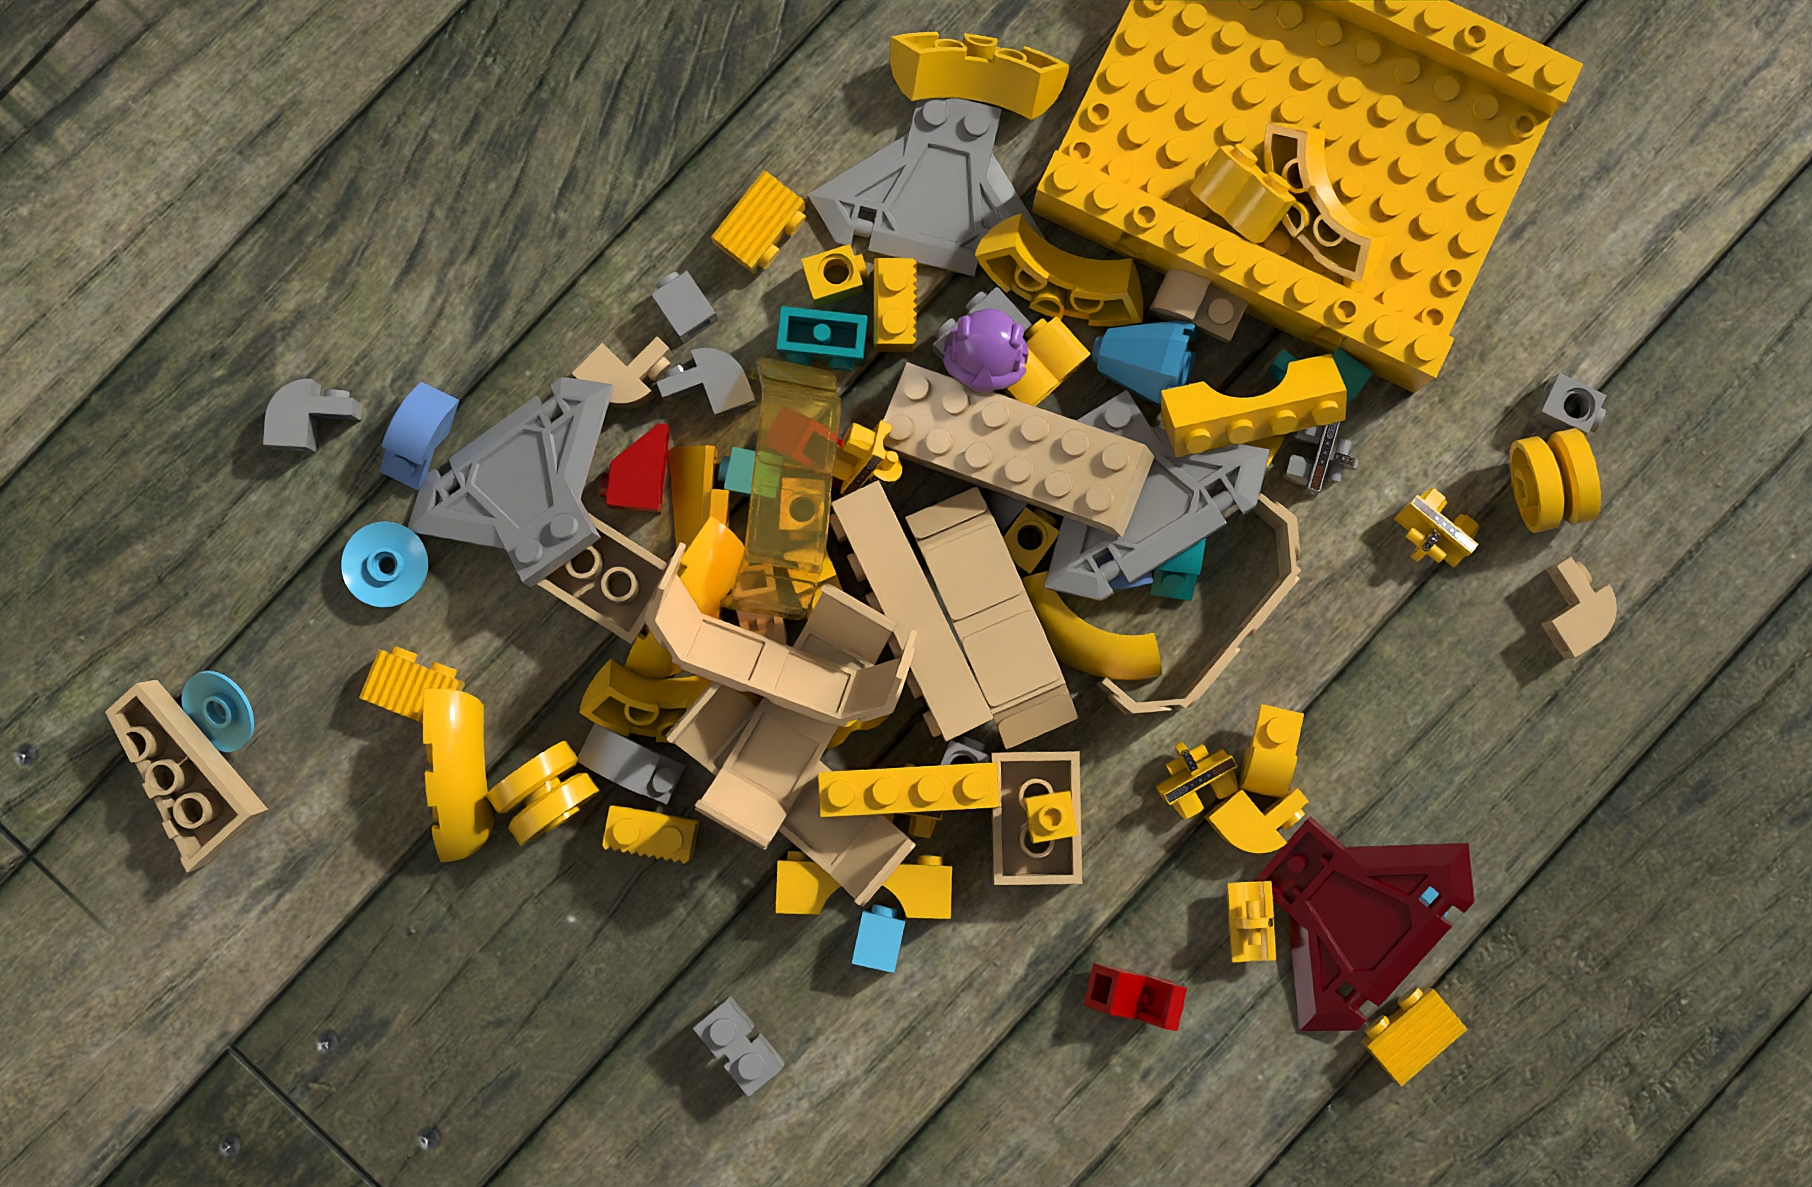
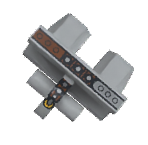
M1340 421L1329 425L1295 431L1294 440L1314 445L1311 459L1290 454L1283 471L1282 478L1302 486L1301 493L1314 496L1315 492H1320L1328 465H1331L1328 480L1340 483L1344 469L1357 470L1359 460L1348 456L1351 441L1339 438L1336 451L1332 452Z

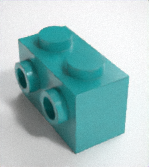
M781 306L776 347L778 356L786 358L785 363L792 366L811 367L812 361L829 363L828 368L832 370L852 372L854 371V365L864 366L868 316Z

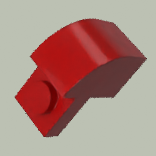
M1093 963L1083 1006L1109 1015L1137 1019L1163 1029L1178 1031L1187 988L1156 976Z

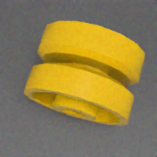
M1572 428L1550 434L1547 443L1539 436L1516 440L1512 443L1509 460L1512 488L1520 515L1526 527L1532 533L1558 528L1562 518L1570 525L1589 522L1598 518L1601 509L1599 475L1590 445L1580 430Z
M566 741L552 746L531 759L486 794V797L498 814L510 813L526 804L527 807L511 820L508 827L520 846L527 844L545 832L549 833L580 811V807L601 791L589 773H578L564 782L560 781L562 777L576 766L578 757Z

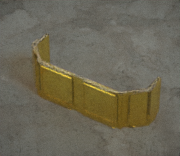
M759 356L754 361V365L747 371L748 378L760 380L762 401L745 549L731 594L720 600V607L800 620L807 617L816 593V585L823 571L831 507L832 478L835 468L840 424L841 398L838 397V384L834 371Z

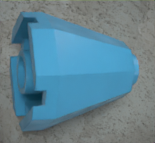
M1180 320L1108 328L1104 337H1097L1095 340L1092 362L1098 363L1097 370L1101 375L1162 410L1161 390L1190 384L1196 360V351L1188 350L1189 341L1198 342L1199 331L1196 324Z

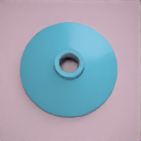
M375 522L364 526L350 538L343 551L341 570L345 584L356 598L375 607H394L409 601L419 592L428 573V556L420 538L409 528L394 522ZM386 558H392L395 562V568L391 573L385 574L381 569V564Z
M202 671L190 677L182 690L181 701L184 712L218 751L234 752L244 747L253 735L254 716L250 703L243 691L231 679L218 672Z

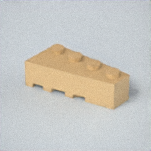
M158 680L136 683L105 711L130 762H135L145 782L142 786L148 798H153L165 821L162 825L169 839H174L182 855L180 861L187 873L208 865L269 810Z

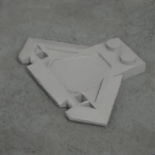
M927 98L917 100L908 134L807 194L837 244L843 246L852 245L854 235L870 238L868 252L893 258H913L918 264L972 277L975 276L977 264L980 265L975 257V253L981 239L992 227L1006 218L1022 213L1031 228L1046 240L992 153L1002 109L959 98ZM860 210L876 213L875 222L860 219Z
M561 377L550 385L554 396L548 401L542 403L539 397L535 396L451 456L449 461L452 470L442 477L438 470L433 469L430 471L419 489L408 528L415 534L506 550L522 583L532 587L601 538L581 501V496L614 388L612 384ZM563 411L564 414L555 421L552 420V418ZM459 485L461 486L459 490L451 494V491L453 489H455Z
M1127 390L1123 391L1076 420L1145 444L1155 456L1123 538L1063 517L1044 588L1103 601L1114 594L1108 582L1124 573L1131 584L1227 525L1221 514L1225 510L1236 504L1244 515L1257 506L1270 450L1243 444H1232L1198 454L1175 457L1166 429L1151 427ZM1223 483L1226 490L1211 498L1208 491ZM1111 552L1114 558L1098 567L1095 560Z

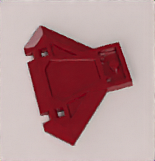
M1311 816L1307 818L1287 841V844L1280 849L1253 880L1272 881L1273 901L1288 913L1299 1031H1358L1368 1020L1359 1008L1367 1000L1380 1007L1452 928L1453 925L1444 917L1446 912L1452 906H1455L1465 913L1475 902L1469 842L1346 847ZM1430 886L1439 893L1431 903L1422 897ZM1345 980L1353 987L1347 996H1344L1338 990Z

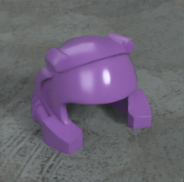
M994 309L975 311L968 316L959 318L957 328L954 327L945 340L943 352H946V355L943 358V363L946 370L960 383L969 386L972 391L992 393L993 390L1004 389L1014 385L1026 373L1025 364H1027L1029 351L1027 343L1023 338L1024 327L1019 323H1015L1010 316Z

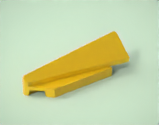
M715 446L673 447L669 450L676 550L680 542L686 544L684 554L710 516L729 529L732 494L729 490L715 489L718 456ZM723 602L714 615V618L722 620Z

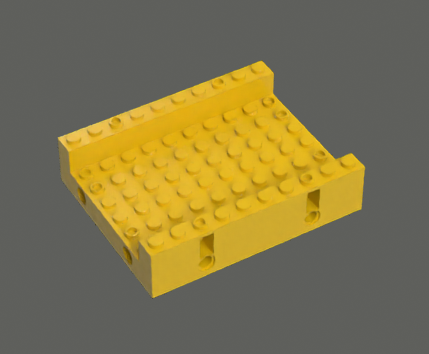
M1131 0L1059 150H1055L1037 187L1031 212L1127 258H1133L1134 261L1163 275H1166L1169 269H1179L1211 280V285L1249 302L1244 313L1332 354L1339 347L1371 370L1373 374L1410 392L1416 393L1437 378L1455 339L1449 336L1547 125L1551 117L1566 103L1583 67V63L1448 0ZM1267 123H1287L1326 130L1324 144L1326 170L1337 198L1359 222L1389 236L1384 253L1372 276L1364 282H1358L1333 272L1313 258L1314 255L1305 248L1297 237L1293 238L1282 220L1264 242L1255 244L1236 231L1221 215L1205 205L1189 188L1220 146L1231 145L1235 147L1236 144L1247 148L1257 157L1258 160L1255 164L1266 174L1264 140Z

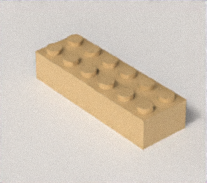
M908 362L883 420L892 425L891 432L883 441V447L885 450L896 452L898 457L1122 538L1155 457L1145 444L994 392L972 391L969 386L960 383L954 378Z
M879 480L832 502L834 514L828 516L829 523L839 543L848 541L853 553L847 555V560L858 583L866 579L872 592L865 595L869 606L897 623L887 642L895 659L900 658L911 629L918 631L913 647L916 649L909 667L910 671L907 673L905 680L914 699L923 696L929 708V711L922 715L933 738L941 734L944 742L994 719Z

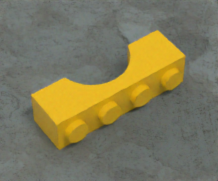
M1330 353L1289 362L1283 381L1268 393L1256 397L1236 398L1226 396L1213 390L1204 381L1161 390L1162 422L1175 457L1198 454L1232 444H1243L1248 441L1346 420L1347 389Z
M997 762L818 772L820 817L1000 807Z
M788 851L787 859H779L777 861L776 913L819 915L829 896L842 886L803 851ZM918 855L917 863H900L882 884L899 899L907 918L951 919L952 864H943L944 856Z

